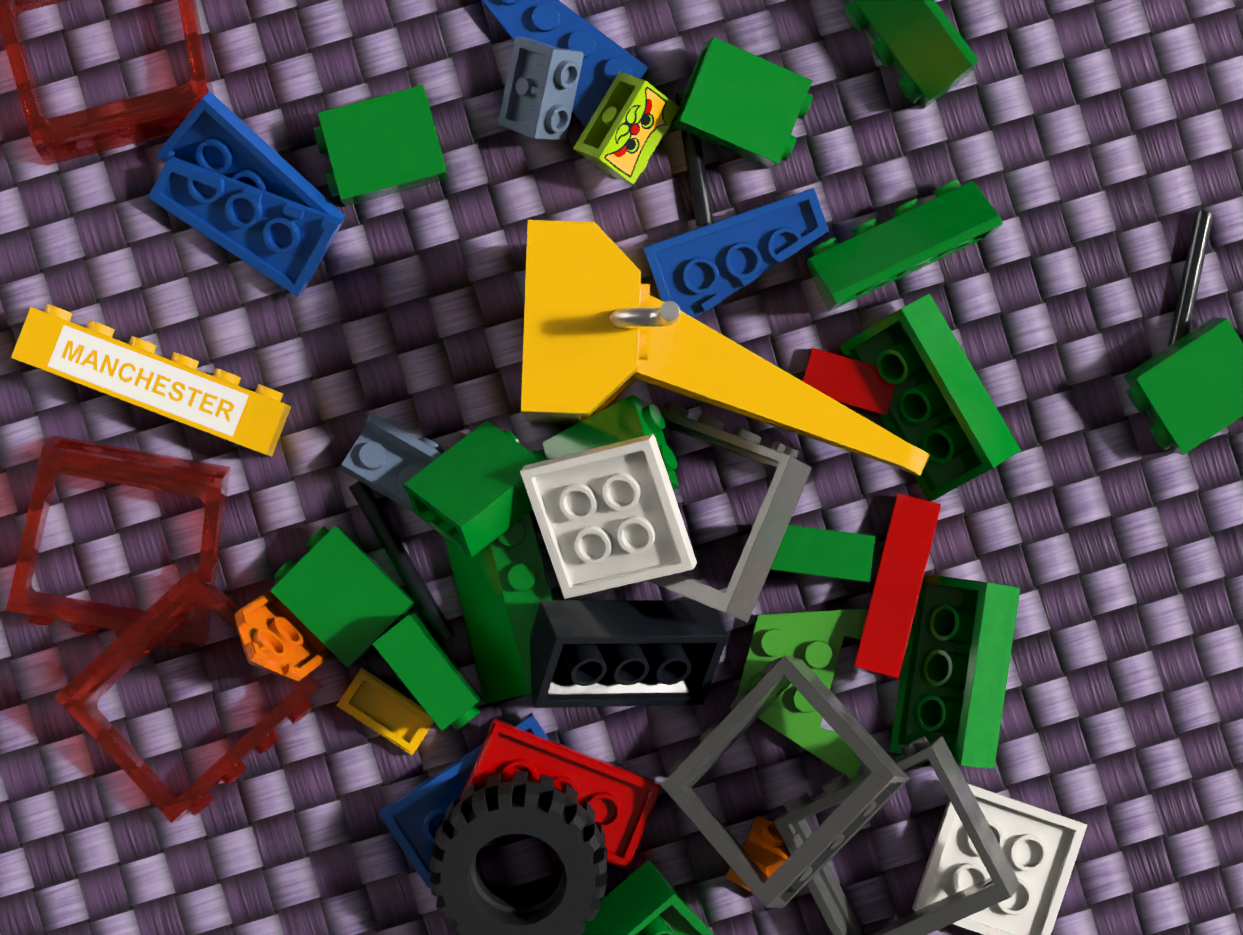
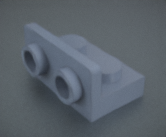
M516 36L497 125L534 139L565 140L584 57L583 52L557 48L531 38Z
M370 413L366 419L363 431L341 464L340 470L414 512L404 483L441 456L444 450L430 439L421 438L418 440L406 433L404 426L394 418L387 415H382L380 418Z

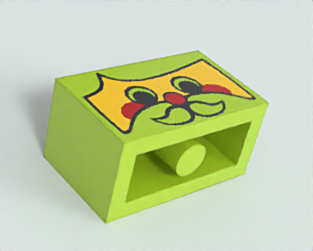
M619 71L573 149L606 174L634 185L639 175L645 170L648 160L661 138L669 130L671 122L680 107L646 80Z

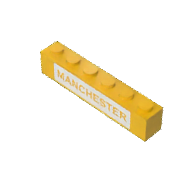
M47 304L44 312L30 307L11 358L262 454L273 456L291 406L281 402L283 393L260 384L257 385L255 392L240 387L238 385L241 377L215 368L213 376L198 371L196 369L199 361L173 352L171 360L154 354L157 345L131 336L127 344L112 338L115 329L92 320L88 321L85 328L70 322L73 313Z

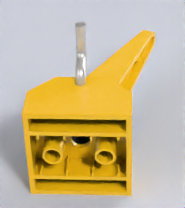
M528 220L521 412L527 422L578 424L611 406L637 380L921 476L930 456L927 452L911 445L687 315L679 309L677 303L673 301L664 302L650 296V284H641V271L595 222Z

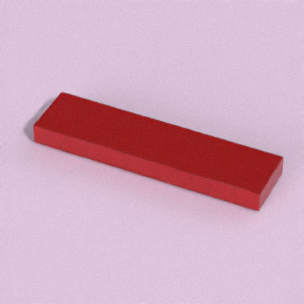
M901 493L896 494L853 669L893 680L899 679L941 504Z

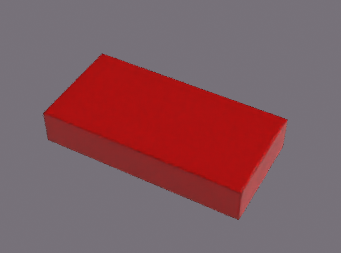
M813 347L811 348L802 379L806 384L841 404L882 415H887L895 388V384L886 382L880 376L876 365Z

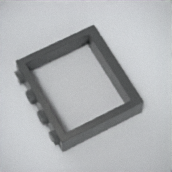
M666 402L664 409L657 407L665 421V428L662 431L666 444L673 430L775 468L776 472L726 592L678 573L646 581L748 623L812 467L796 459L799 453L798 450L787 447L777 441H773L771 448L760 445L762 437L738 427H736L734 434L723 431L724 423L703 414L699 415L697 421L687 418L689 413L687 409Z
M786 655L783 658L773 660L766 666L761 675L763 679L752 690L743 692L732 702L730 706L732 711L721 723L717 722L703 732L700 737L701 744L690 755H684L678 759L669 770L671 775L661 784L664 790L765 908H784L910 779L804 661ZM792 683L872 773L768 877L691 787Z
M925 736L919 737L902 746L900 749L903 755L893 760L904 772L928 760L930 761L990 878L865 934L829 863H827L806 885L833 935H928L1011 898L1020 886L1011 865L943 736L930 742L927 741ZM865 764L861 766L863 774L849 780L846 773L823 784V793L810 799L808 793L805 792L784 803L786 811L774 823L791 855L812 834L806 818L844 801L872 773Z

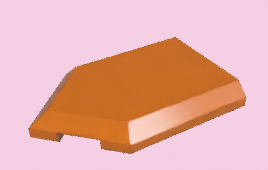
M270 590L234 614L236 627L248 663L281 678L299 682L334 655Z

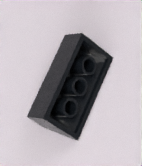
M541 600L530 634L532 703L534 708L703 705L728 635L715 609L694 600Z

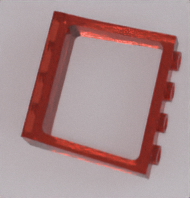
M0 0L1 34L33 146L46 166L173 134L209 92L214 94L196 0H178L191 71V79L188 83L46 119L17 25V17L22 12L68 0Z
M53 436L42 447L6 611L26 614V620L36 625H50L54 622V619L71 622V629L81 633L97 632L98 627L116 630L115 636L126 641L141 640L143 635L158 637L162 646L172 649L186 648L187 643L204 645L209 637L220 540L231 467ZM58 474L195 497L204 502L205 515L193 618L187 619L45 594L33 589V574Z
M188 572L55 696L57 701L105 749L171 823L179 821L188 812L196 816L215 799L210 791L221 781L228 786L240 777L248 768L243 761L254 750L262 755L281 738L276 730L288 719L292 724H295L307 715L314 707L309 699L323 687L311 674H308L299 682L291 681L293 690L279 705L179 797L175 796L101 713L97 702L104 693L201 603L208 606L238 633L234 614L240 608L201 572Z

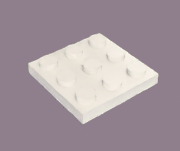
M654 433L525 465L520 471L564 599L693 570L696 566L697 560Z
M968 784L1011 865L1020 886L1011 898L953 924L983 935H1051L1087 824ZM948 799L912 907L914 911L990 878L950 799Z

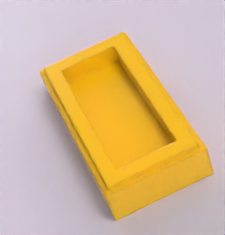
M363 667L336 705L410 755L415 753L434 724L433 719L420 704Z

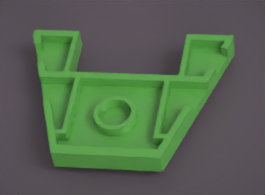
M867 608L757 615L735 699L743 692L752 690L763 679L761 676L762 672L769 663L777 658H783L785 655L803 660L830 690L843 639L845 636L860 640ZM792 683L758 717L842 774L846 773L848 778L853 779L857 777L861 759L835 731L821 728L823 717Z

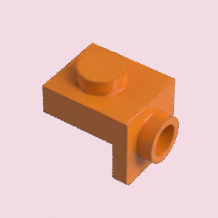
M756 816L742 844V848H744L762 871L770 877L790 857V852L775 823ZM729 866L725 878L752 892Z

